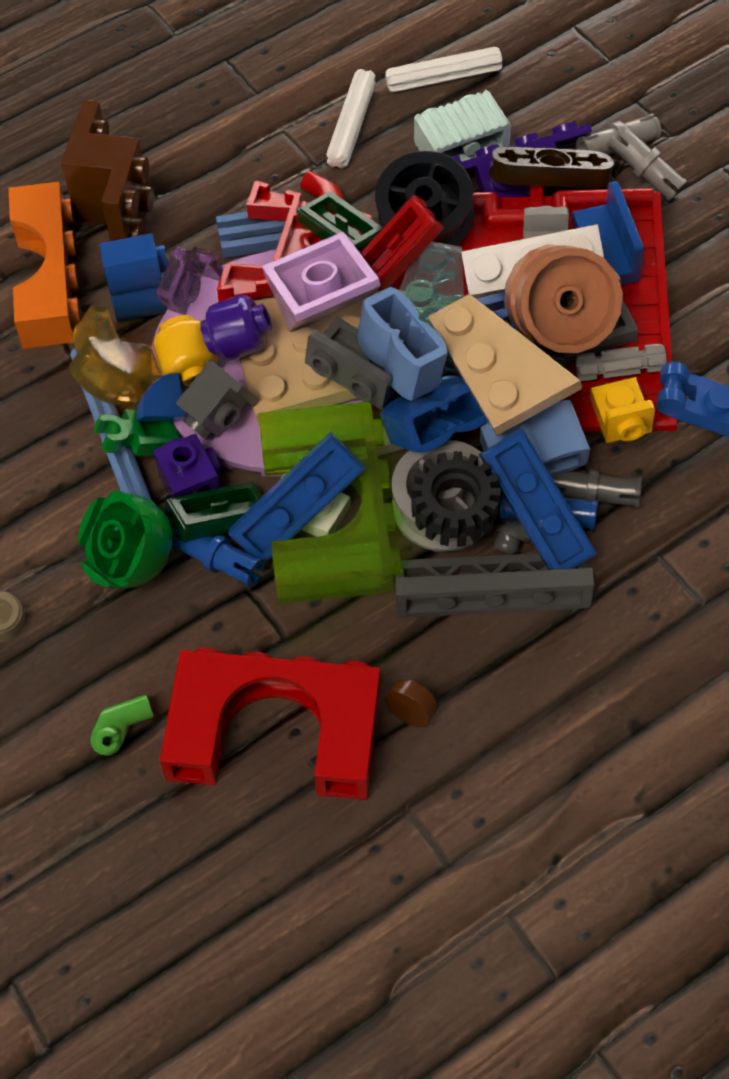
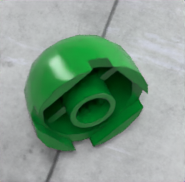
M112 491L106 498L98 497L95 499L82 518L78 533V546H85L87 561H81L82 568L92 582L103 587L120 589L143 586L158 576L168 563L172 550V529L168 517L153 501L129 492Z

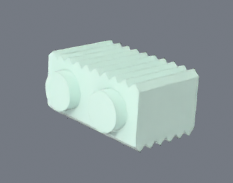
M487 90L482 94L478 92L476 95H466L459 101L455 100L452 104L447 103L445 107L440 105L439 108H429L422 114L418 113L414 117V142L418 146L419 151H435L450 157L460 156L461 161L475 158V152L484 147L498 144L499 147L510 146L511 124L491 93Z

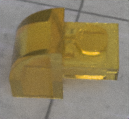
M91 305L80 323L75 326L71 336L78 353L68 366L75 380L87 392L104 402L137 408L147 388L163 376L151 345L120 341L107 307Z

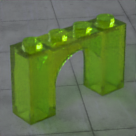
M360 402L258 413L265 475L288 473L330 432L364 463L366 468L350 483L357 491L362 503L356 516L348 525L335 533L325 536L271 541L278 605L392 593L393 575H401L399 547L389 546L388 531H395L394 507L392 502L384 503L382 489L390 488L387 460L378 461L377 447L384 446L383 424L381 418L373 419L371 403Z

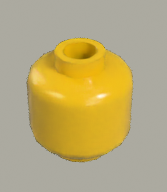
M190 315L176 316L163 322L159 326V332L155 335L153 341V348L164 376L171 373H179L180 381H183L185 386H190L210 360L217 364L219 359L218 354L210 353L204 342L201 332V321L193 319Z

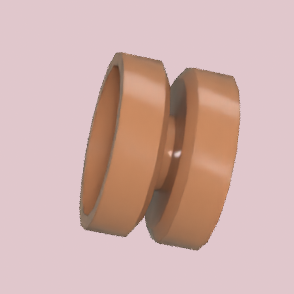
M547 244L530 250L514 265L505 283L504 305L510 323L528 340L557 353H580L596 347L612 333L621 315L623 292L617 273L605 258L584 248ZM561 296L564 298V301H563L562 304H560V298H561Z

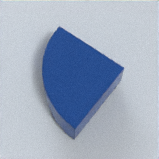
M179 373L162 376L147 388L137 406V422L180 421L185 417V411L176 404L182 395Z

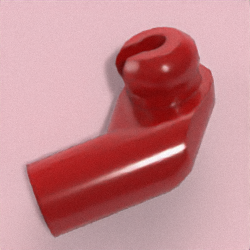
M308 171L303 176L300 184L301 190L316 198L332 191L343 199L342 191L335 183L312 171Z

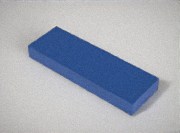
M523 428L479 453L483 463L486 461L491 466V475L497 474L499 479L498 488H501V493L547 570L573 569L597 554Z
M330 432L228 529V534L250 555L256 558L259 557L266 563L366 469L364 463Z

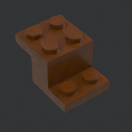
M82 100L61 162L75 219L82 222L106 224L110 241L144 235V217L146 212H151L153 209L154 188L148 186L149 162L147 157L142 156L139 138L109 135L108 120H103L100 102Z

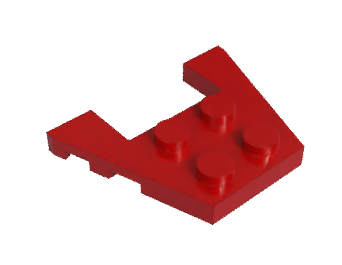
M255 181L246 204L248 218L286 221L273 261L323 240L298 222L297 209L308 203L302 201L301 193L287 190L284 193L285 195L270 191L269 184ZM325 206L323 207V208H325L326 210H328L330 213H332L333 215H335V213H333L332 211H330L328 208H326ZM362 212L367 217L372 219V215ZM348 223V225H349L350 227H352L354 230H356V231L359 232L361 235H363V233H361L359 230H357L356 228H354L352 225H350V224ZM225 263L216 288L218 302L237 295H247L251 299L274 296L263 273L262 266L264 265Z

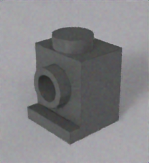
M210 360L177 400L176 404L189 414L184 422L206 439L211 432L219 437L224 430L236 423L241 414V409L247 402L254 407L259 399Z

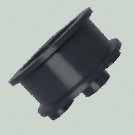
M417 151L401 156L383 171L375 191V202L380 226L384 228L413 195H416L424 200L427 204L426 208L431 210L436 216L434 219L439 221L444 227L418 257L429 258L443 255L455 249L464 241L474 221L473 187L467 171L458 161L440 152Z

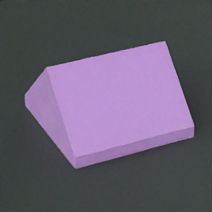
M344 232L262 266L263 273L290 332L372 296L381 286L377 275Z

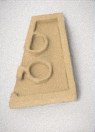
M471 294L428 316L431 326L444 340L449 357L496 436L582 389L581 381Z

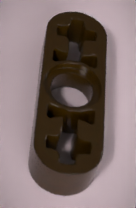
M503 146L494 149L492 152L489 175L493 180L508 185L604 188L610 183L614 160L609 155L594 150Z

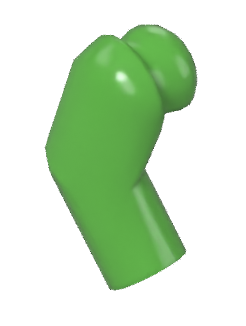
M146 694L107 707L101 711L90 738L94 751L105 756L113 755L122 747L131 725L154 717Z

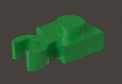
M125 409L122 418L111 414L101 415L98 417L93 428L95 433H108L101 446L102 451L107 453H116L123 446H131L135 456L154 455L153 450L164 446L170 440L180 438L172 421L137 422V409Z

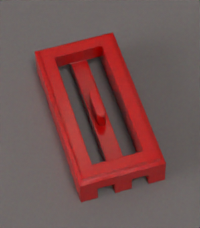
M413 195L360 253L379 278L381 286L377 290L380 292L389 288L444 229L443 225L434 219L436 216L433 212L426 208L427 204L424 200L416 195Z

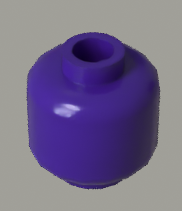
M237 295L209 306L206 312V319L200 323L202 336L210 353L219 354L227 361L236 360L264 349L267 342L266 332L272 330L271 318L264 304L256 305L247 295Z

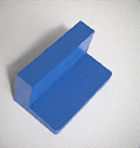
M618 181L608 183L607 203L572 212V225L576 229L598 224L604 258L615 272L619 274L622 280L621 285L640 281L644 247Z

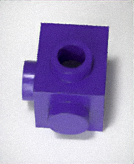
M196 433L185 438L170 440L164 446L153 450L159 477L170 498L220 488L217 474L222 471L217 456L212 447L203 448Z

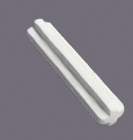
M494 46L388 68L385 72L386 85L388 90L394 93L496 72L502 69V54L499 48Z
M359 69L354 73L326 153L328 157L327 163L331 167L337 166L343 169L349 164L376 85L374 80L376 76L371 70L364 71Z

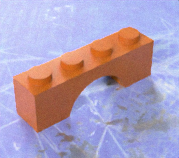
M60 182L9 187L10 222L18 248L36 252L45 258L35 275L13 287L14 323L22 347L27 349L75 343L74 325L81 324L82 318L79 300L72 297V290H79V278L76 264H70V257L77 256L74 231H68V224L75 223L70 198L64 199Z

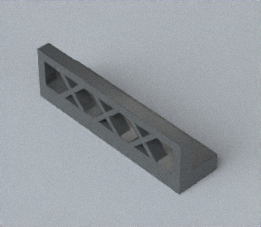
M538 553L394 560L397 618L584 609L591 606L594 578L592 568H587L586 561L576 566V569L547 570ZM507 570H521L518 572H506ZM460 572H473L474 574H459V573H460ZM404 575H426L420 577H404Z

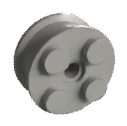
M449 439L438 448L426 452H413L409 450L397 463L392 476V511L397 527L414 544L435 552L456 551L474 544L470 536L466 537V546L457 547V538H450L449 546L440 545L441 535L439 534L431 541L425 537L426 527L419 531L415 525V517H412L411 512L414 475L418 469L423 471V463L429 458L437 465V454L445 452L447 460H453L454 451H461L462 460L468 461L470 454L479 457L478 467L483 464L479 456L481 451L457 440ZM457 487L440 491L436 498L440 506L454 511L465 510L474 503V497L470 492Z

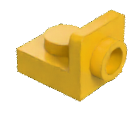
M636 377L591 388L590 400L606 443L619 440L633 441L639 439L644 434L652 433L655 408L651 400H644Z

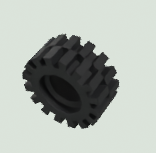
M454 451L453 460H447L445 452L437 454V465L429 458L423 463V471L418 469L414 475L411 497L412 517H415V525L419 531L426 527L425 537L431 541L439 534L441 535L440 545L449 546L450 538H457V547L466 546L467 536H470L473 543L481 540L482 531L488 535L493 529V521L496 522L498 517L501 488H498L499 479L497 474L491 475V466L486 461L478 467V456L470 454L468 461L462 460L461 451ZM457 487L470 492L474 497V503L465 510L454 511L440 506L436 498L440 491Z

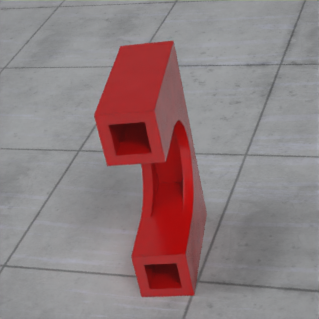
M209 647L197 648L195 651L180 650L160 755V764L166 781L216 786L224 736L232 719L243 708L256 701L282 698L304 706L314 715L321 727L314 773L317 796L368 800L381 692L380 668L371 667L360 661H347L343 664L322 663L318 659L308 656H300L289 660L272 658L261 652H248L244 655L224 654L217 649Z

